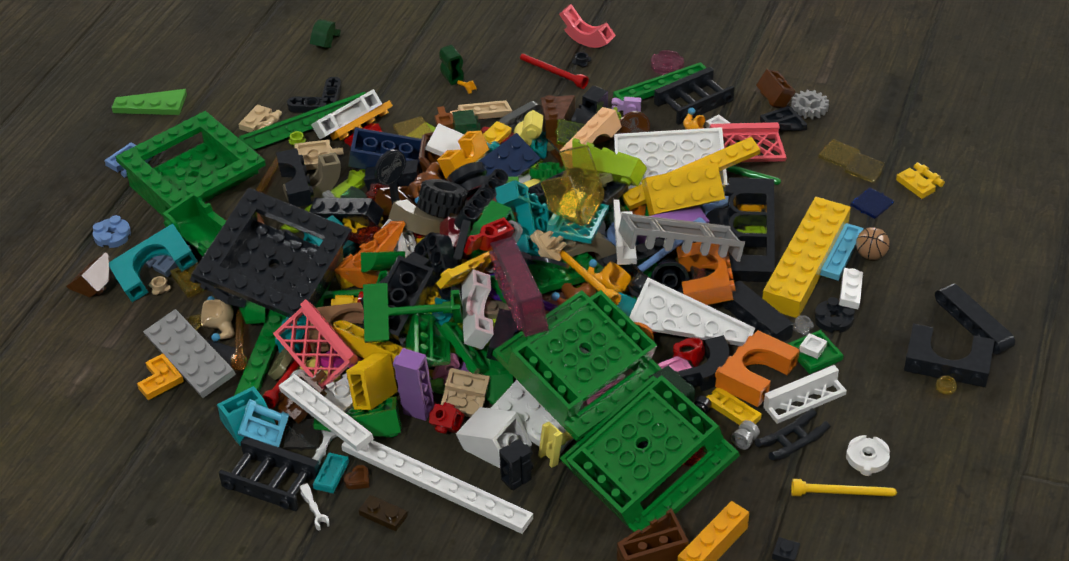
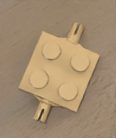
M329 140L294 144L299 155H303L307 171L317 169L318 155L335 152L337 155H344L343 147L332 149Z

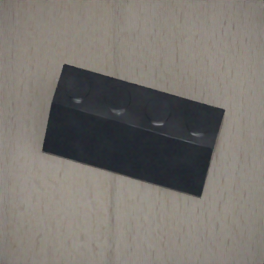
M398 255L384 283L388 284V307L424 305L437 281L434 269ZM413 314L389 316V341L400 346L403 345Z

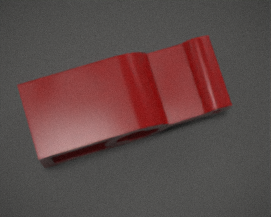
M504 217L482 226L479 234L468 237L464 252L466 255H469L477 249L490 251L509 243L514 232L513 226Z

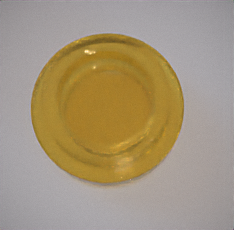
M942 376L936 382V389L942 394L950 395L956 391L957 384L951 376Z

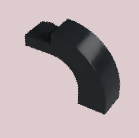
M724 335L705 339L704 355L707 362L697 367L678 371L677 386L679 390L699 386L703 392L715 387L716 370L718 367H722L729 357V346Z

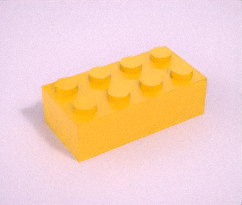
M717 163L646 177L641 180L649 216L719 202L725 199Z

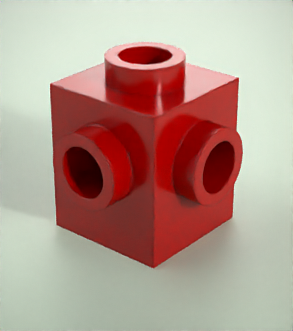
M444 402L441 405L435 403L429 415V424L435 427V431L442 434H447V431L457 433L461 428L465 414L455 408L453 404Z

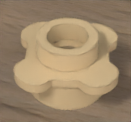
M162 276L153 278L149 283V287L153 289L152 293L154 295L162 294L171 289L170 285L167 284L168 280Z

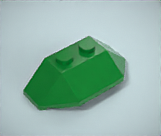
M429 313L413 314L406 338V349L425 354L428 368L449 365L451 362L450 342L445 338V333L436 322L435 316Z
M485 346L483 349L477 350V352L489 368L485 374H481L490 376L485 399L490 401L491 405H494L513 384V375L499 361L486 358L489 346Z

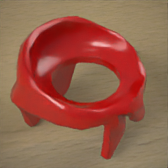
M687 338L679 343H675L673 345V358L678 356L690 360L693 366L697 367L703 361L705 354L703 341L699 338ZM684 346L695 348L688 352H682V347Z

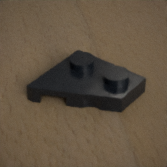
M791 106L760 115L761 123L778 122L779 130H807V123Z

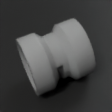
M745 420L740 424L739 429L732 434L731 440L735 446L746 450L751 446L752 440L758 437L760 430L755 423Z

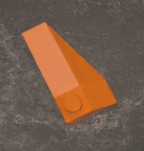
M390 221L374 234V240L359 246L361 250L354 256L352 254L348 255L334 271L358 288H363V284H376L380 271L361 272V253L394 251L405 222Z

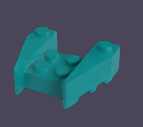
M516 180L496 187V201L510 207L513 212L517 213L516 220L523 229L514 250L525 252L531 256H540L538 254L539 248L531 240L530 235L536 230L546 233L547 223L550 220L549 214L553 213V210L546 203L541 204L535 193L530 194L528 192L529 188ZM509 257V260L517 263L529 261Z

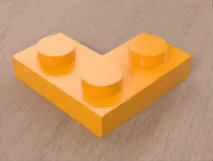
M161 354L145 362L152 376L138 382L137 385L147 400H150L184 382L183 376L168 358Z

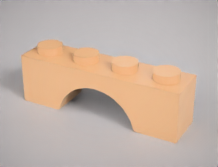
M602 107L573 138L579 139L581 144L586 145L587 142L593 143L599 135L612 137L622 127L616 110ZM573 138L560 150L564 164L569 168L574 167Z

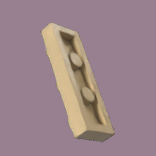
M506 100L458 105L457 110H473L474 115L478 116V119L502 118L512 112Z

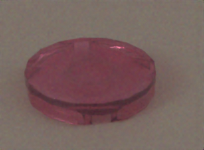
M663 50L657 55L655 53L651 58V68L659 74L665 75L684 67V58L680 57L679 53L675 51Z

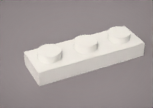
M844 268L839 305L853 309L859 308L863 272Z

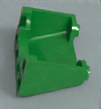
M197 189L162 214L165 220L163 222L165 227L173 223L182 238L198 250L203 257L226 220L212 210L210 203L205 204L202 197L204 195Z

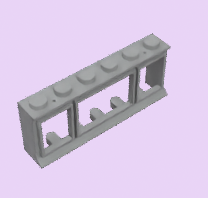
M622 213L618 229L630 249H634L637 235L646 236L645 246L647 249L654 247L656 237L665 238L663 247L666 251L672 250L674 239L683 240L681 249L686 254L691 251L694 241L702 242L700 252L704 256L708 255L711 244H719L718 254L721 258L726 257L729 251L733 258L740 262L745 241H740L730 230L731 227L725 225Z

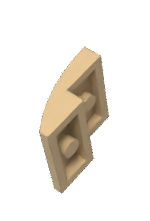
M450 368L441 405L444 402L453 404L466 417L471 418L480 407L484 406L490 376L472 374L468 371Z

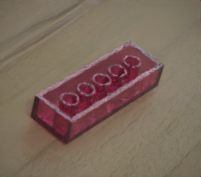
M514 237L491 242L492 250L489 251V256L494 265V268H492L495 279H497L504 299H506L508 309L511 310L517 329H522L525 337L548 331L542 295Z

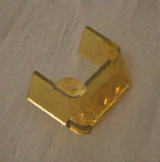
M588 145L560 151L565 166L562 177L541 181L548 209L552 213L580 226L591 223L604 199V189L590 149Z

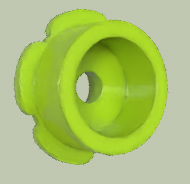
M295 131L290 134L289 144L294 147L296 143L306 142L302 132Z

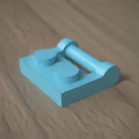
M250 399L246 405L237 435L279 447L289 414L285 412L279 413L263 407ZM256 412L277 420L278 425L253 417L252 414Z

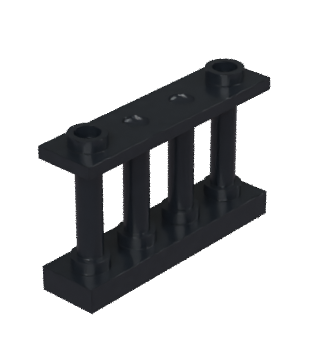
M708 67L656 89L654 104L657 107L666 103L677 112L676 123L679 125L683 123L689 108L695 109V114L692 116L693 119L698 115L732 102L734 87L730 86L722 89L713 81L714 70ZM709 86L716 93L709 95L702 88ZM695 91L702 99L695 101L688 94ZM681 97L688 105L681 107L674 100Z
M244 436L240 442L243 457L231 473L224 470L219 471L221 485L227 490H234L278 505L283 509L297 512L296 493L300 489L299 486L304 483L306 478L316 479L320 471L319 461ZM254 459L261 462L250 479L240 476L250 460ZM269 466L280 468L269 485L258 482ZM287 472L299 474L287 492L277 489Z

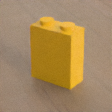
M373 353L346 370L355 410H372L398 392L390 353Z

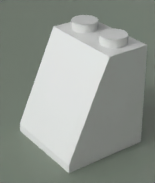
M480 407L456 433L465 451L500 468V449L507 445L510 446V443L517 439L521 440L524 444L532 445L518 413L513 411Z

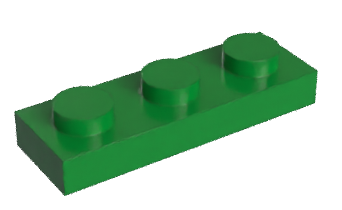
M445 322L440 328L445 333V338L454 346L456 354L465 362L467 370L472 374H485L489 369L475 347L464 344L463 330L458 323Z

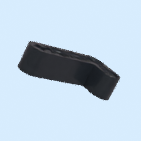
M430 232L414 248V253L430 259L437 281L441 278L442 272L459 266L458 261L453 260L455 251L451 238L448 235ZM462 283L443 289L438 287L441 298L450 300L451 290H459L462 300Z

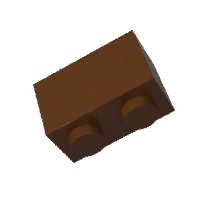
M770 69L765 70L756 84L760 89V93L769 100V104L773 107H786L796 92L779 71Z

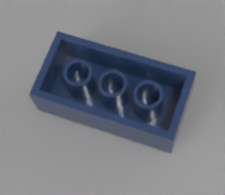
M355 127L348 167L366 170L367 167L376 166L379 158L385 152L392 149L402 152L406 161L419 160L422 139Z

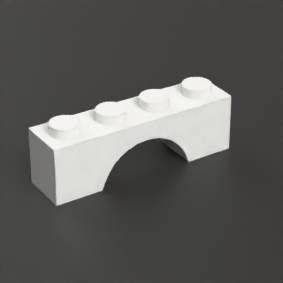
M373 89L311 124L318 138L322 139L382 105Z
M472 269L461 284L464 344L483 349L494 335L493 320L484 317L485 303L491 291L490 275Z

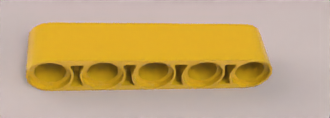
M344 320L335 321L333 324L334 330L354 353L363 359L373 353H390L393 366L394 358L404 348L391 341L365 343L363 328Z

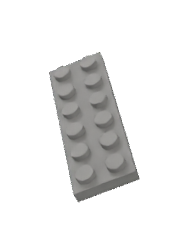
M176 309L143 331L152 344L168 358L202 398L236 375L231 366Z

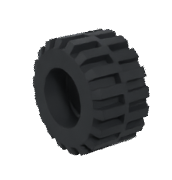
M441 179L425 180L421 184L417 206L427 214L440 218H447L450 213L458 215L465 206L468 192L462 186Z

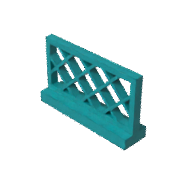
M566 191L547 223L546 232L552 231L553 235L551 237L562 236L563 239L591 244L609 210V205L573 199V192Z

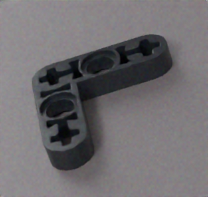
M338 77L328 78L325 82L322 97L295 96L287 100L288 110L294 113H306L328 105V103L331 104L339 101L342 88L341 79Z

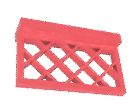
M778 122L710 124V128L722 127L723 141H725L724 148L728 144H735V140L742 141L749 137L760 141L757 145L760 148V152L764 155H756L742 162L786 161L787 157L778 132L780 128ZM768 140H775L776 142L773 144ZM763 143L770 148L766 150L762 148L760 145ZM775 150L780 155H774L771 153V151Z
M305 299L300 304L302 307L280 326L273 335L309 377L313 378L320 369L328 371L327 379L322 383H318L324 390L326 385L334 381L352 363L355 365L361 359L314 305ZM304 314L307 317L306 326H297L298 318ZM286 329H292L291 340L281 337V334ZM296 329L305 330L304 340H295ZM310 330L319 331L318 340H309ZM295 343H304L303 353L294 352ZM308 343H317L316 353H307ZM322 343H329L331 345L330 354H321ZM307 357H316L315 367L306 366ZM320 357H329L328 368L319 367ZM334 357H341L345 361L339 368H333Z

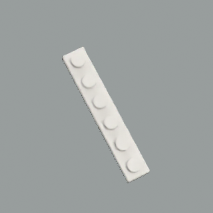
M292 375L279 385V389L283 394L357 452L374 439L371 432L297 375Z

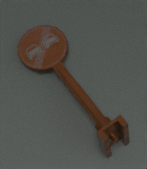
M628 112L620 119L622 127L615 134L649 132V119L642 112ZM599 135L592 144L613 139L614 135L612 137ZM555 136L548 138L550 144L555 148L550 151L551 155L561 166H565L560 154V150L565 144L562 145Z

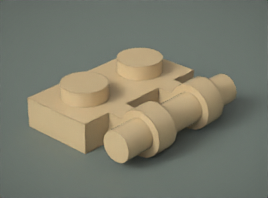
M256 105L239 123V129L253 132L277 123L282 112L280 110L272 112L270 108Z

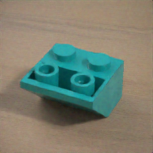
M254 386L217 404L221 422L239 446H241L240 442L244 437L237 434L248 401L251 399L256 401V404L268 408L264 398ZM253 412V417L276 425L274 419Z

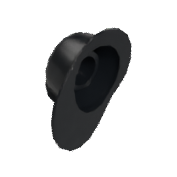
M631 263L630 269L634 276L628 288L630 293L638 298L647 278L650 277Z

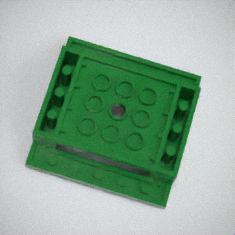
M206 111L115 156L117 163L127 172L130 187L162 216V213L197 189L203 193L202 200L206 202L259 173L258 169L266 166L265 160ZM202 132L204 143L155 168H152L145 162V160Z
M581 290L494 349L492 354L576 441L589 433L652 376L658 379L661 375L664 377L666 373L652 360L657 344L602 290L591 297ZM579 348H587L589 353H583ZM630 368L634 371L580 410L584 401Z
M661 375L658 379L652 376L561 456L560 460L634 533L638 529L642 530L649 526L650 522L655 518L658 520L666 515V511L671 508L674 514H676L736 460L740 454L723 438L719 425ZM647 441V447L643 449L638 448L640 442ZM700 448L706 453L693 467L643 510L640 504L641 501Z

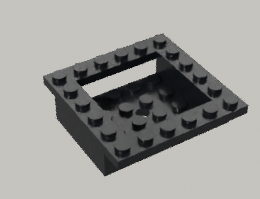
M248 187L193 271L192 276L199 281L290 318L302 307L300 304L305 299L316 307L336 273L334 270L343 261V247L352 234V229ZM257 213L321 238L323 241L320 246H317L260 223L257 219ZM272 263H276L279 265V267L272 269L269 267V265Z

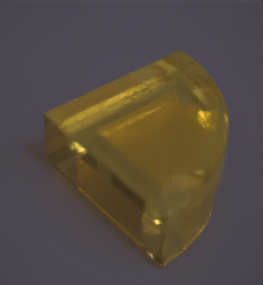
M201 314L185 317L196 331L200 328Z

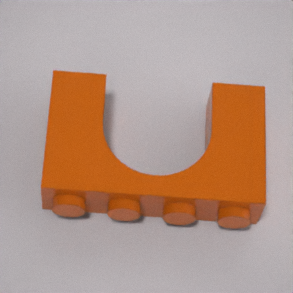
M702 242L692 243L691 251L687 254L682 251V245L677 247L679 263L687 271L703 268L715 270L706 277L682 282L684 295L705 305L733 300L732 292L736 291L734 280H731L733 279L732 269L729 268L731 263L728 252L726 257L721 258L718 254L719 244H711L708 255L704 256L700 252Z
M757 330L752 336L747 338L743 346L738 347L733 356L728 357L722 367H718L715 373V387L721 388L759 407L764 401L765 393L769 392L771 381L749 371L746 366L762 364L788 375L797 366L800 349Z

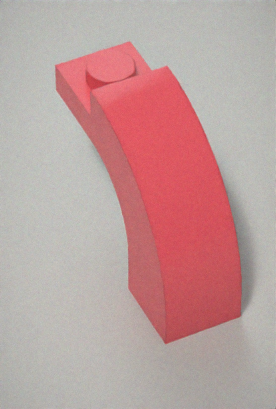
M572 4L559 13L567 25L564 29L565 32L579 44L590 48H599L607 45L616 36L607 22L600 26H591L584 22Z

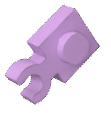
M624 97V101H621L619 98H612V109L617 107L618 112L620 110L623 111V115L631 111L641 112V98Z

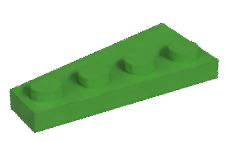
M186 89L116 97L112 111L113 113L180 115L187 92Z

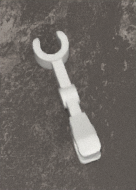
M308 483L299 486L302 498L309 503L310 510L316 516V529L318 531L321 530L320 522H325L327 527H329V518L324 514H320L316 502L313 501Z

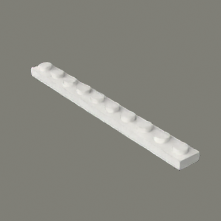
M374 440L358 452L346 442L341 445L342 451L521 534H523L533 520V513Z

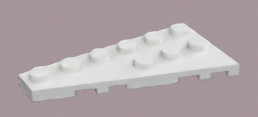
M647 278L629 316L633 322L645 324L654 332L702 340L724 335L728 344L743 346L747 338L752 336L755 330L754 327L650 278Z

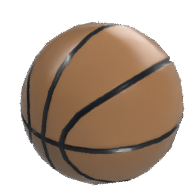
M866 228L859 233L856 239L858 253L867 260L880 259L889 250L890 241L888 235L879 228Z

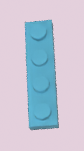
M845 223L821 269V276L839 281L844 268L856 248V239L864 228Z

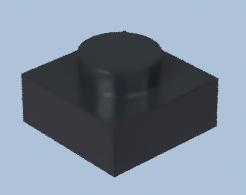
M779 537L772 554V559L776 561H795L800 549V543Z

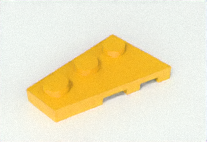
M493 249L453 269L449 268L441 273V278L436 284L440 289L462 283L472 269L483 272L499 254Z

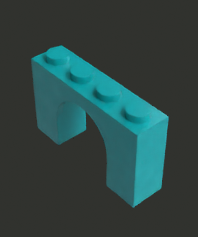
M173 223L109 262L110 269L131 302L148 293L140 279V271L143 265L151 258L160 255L169 256L175 261L181 272L198 262Z

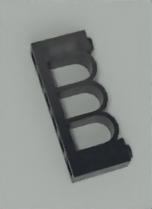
M729 178V185H725V196H728L730 230L740 241H745L744 247H766V256L742 255L740 262L736 261L729 253L728 256L731 263L729 268L732 269L733 279L731 280L768 282L775 270L774 179ZM739 204L765 205V212L740 211L735 206ZM740 225L766 226V234L742 233L737 231L735 227Z

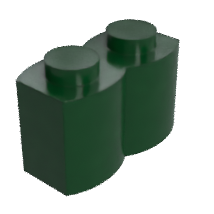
M452 45L441 48L439 57L442 61L440 66L442 75L451 86L457 84L458 80L463 81L464 72L461 69L463 66L462 56Z

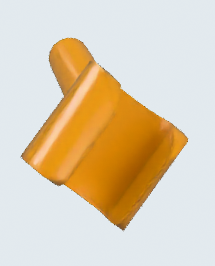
M457 81L458 85L466 88L468 94L472 93V90H477L473 81Z

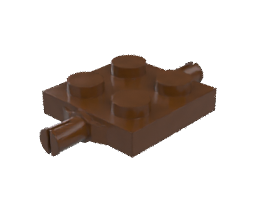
M322 369L313 378L306 376L302 372L298 374L300 379L324 397L327 395L318 384L327 375ZM282 392L279 394V401L276 404L280 410L279 413H288V418H292L299 424L308 413Z

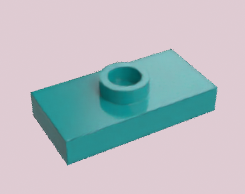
M328 453L313 483V489L334 493L349 463V457Z

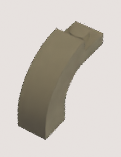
M336 152L318 155L317 170L310 177L314 193L311 201H314L315 198H321L323 192L331 190L337 183L340 176L341 163ZM283 184V191L287 197L285 184Z
M407 199L395 201L388 217L392 221H404V229L425 236L430 232L440 234V223L446 219L427 214Z
M598 231L591 244L568 239L563 241L567 245L562 250L571 257L585 252H594L595 260H599L616 253V247Z

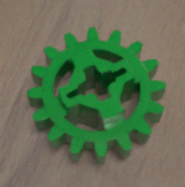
M556 162L538 163V166L530 168V177L534 179L539 178L540 180L543 177L548 179L569 169V167L560 166V163Z

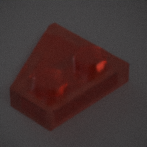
M368 226L366 228H358L357 233L352 232L348 240L361 245L363 243L366 244L375 239L373 236L381 227Z

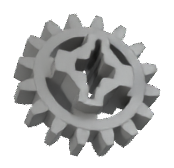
M807 90L805 93L800 91V94L795 93V97H792L791 107L799 116L803 115L805 119L807 117L813 119L814 116L820 118V114L824 116L828 112L829 100H827V96H822L821 92L817 94L816 90Z

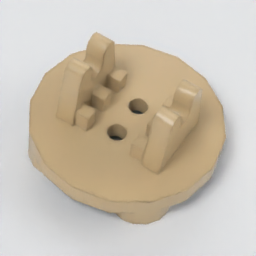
M536 230L530 235L531 240L538 246V254L541 257L557 261L561 260L559 252L567 245L566 242H561L563 240L562 236L551 237L553 235L552 231L544 233L541 230Z

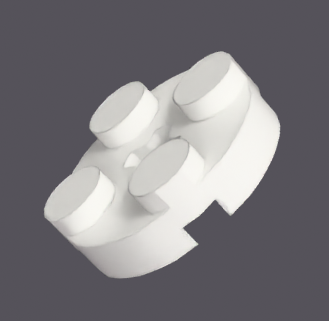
M862 435L849 442L846 459L862 475L870 476L872 473L880 472L887 467L890 459V450L888 445L880 438L873 437L871 439L866 438L867 435ZM864 452H866L867 454L872 453V456H866L864 455Z

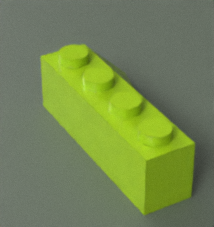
M573 138L572 140L573 166L582 168L584 176H590V173H611L613 181L625 183L628 186H639L647 170V167L639 158L618 152L616 155L615 152L603 147L600 150L594 147L592 143L587 142L584 145L580 143L579 139Z

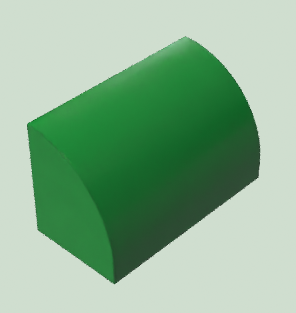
M405 251L362 252L361 272L390 271L398 255L405 258Z

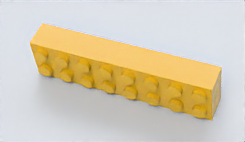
M819 197L814 198L765 286L762 299L780 313L799 318L821 277V269L845 223H849L850 206Z

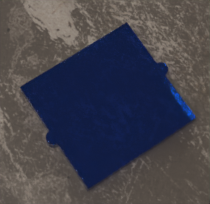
M869 187L854 199L850 206L875 219L893 205L894 200L885 196L884 193H879Z

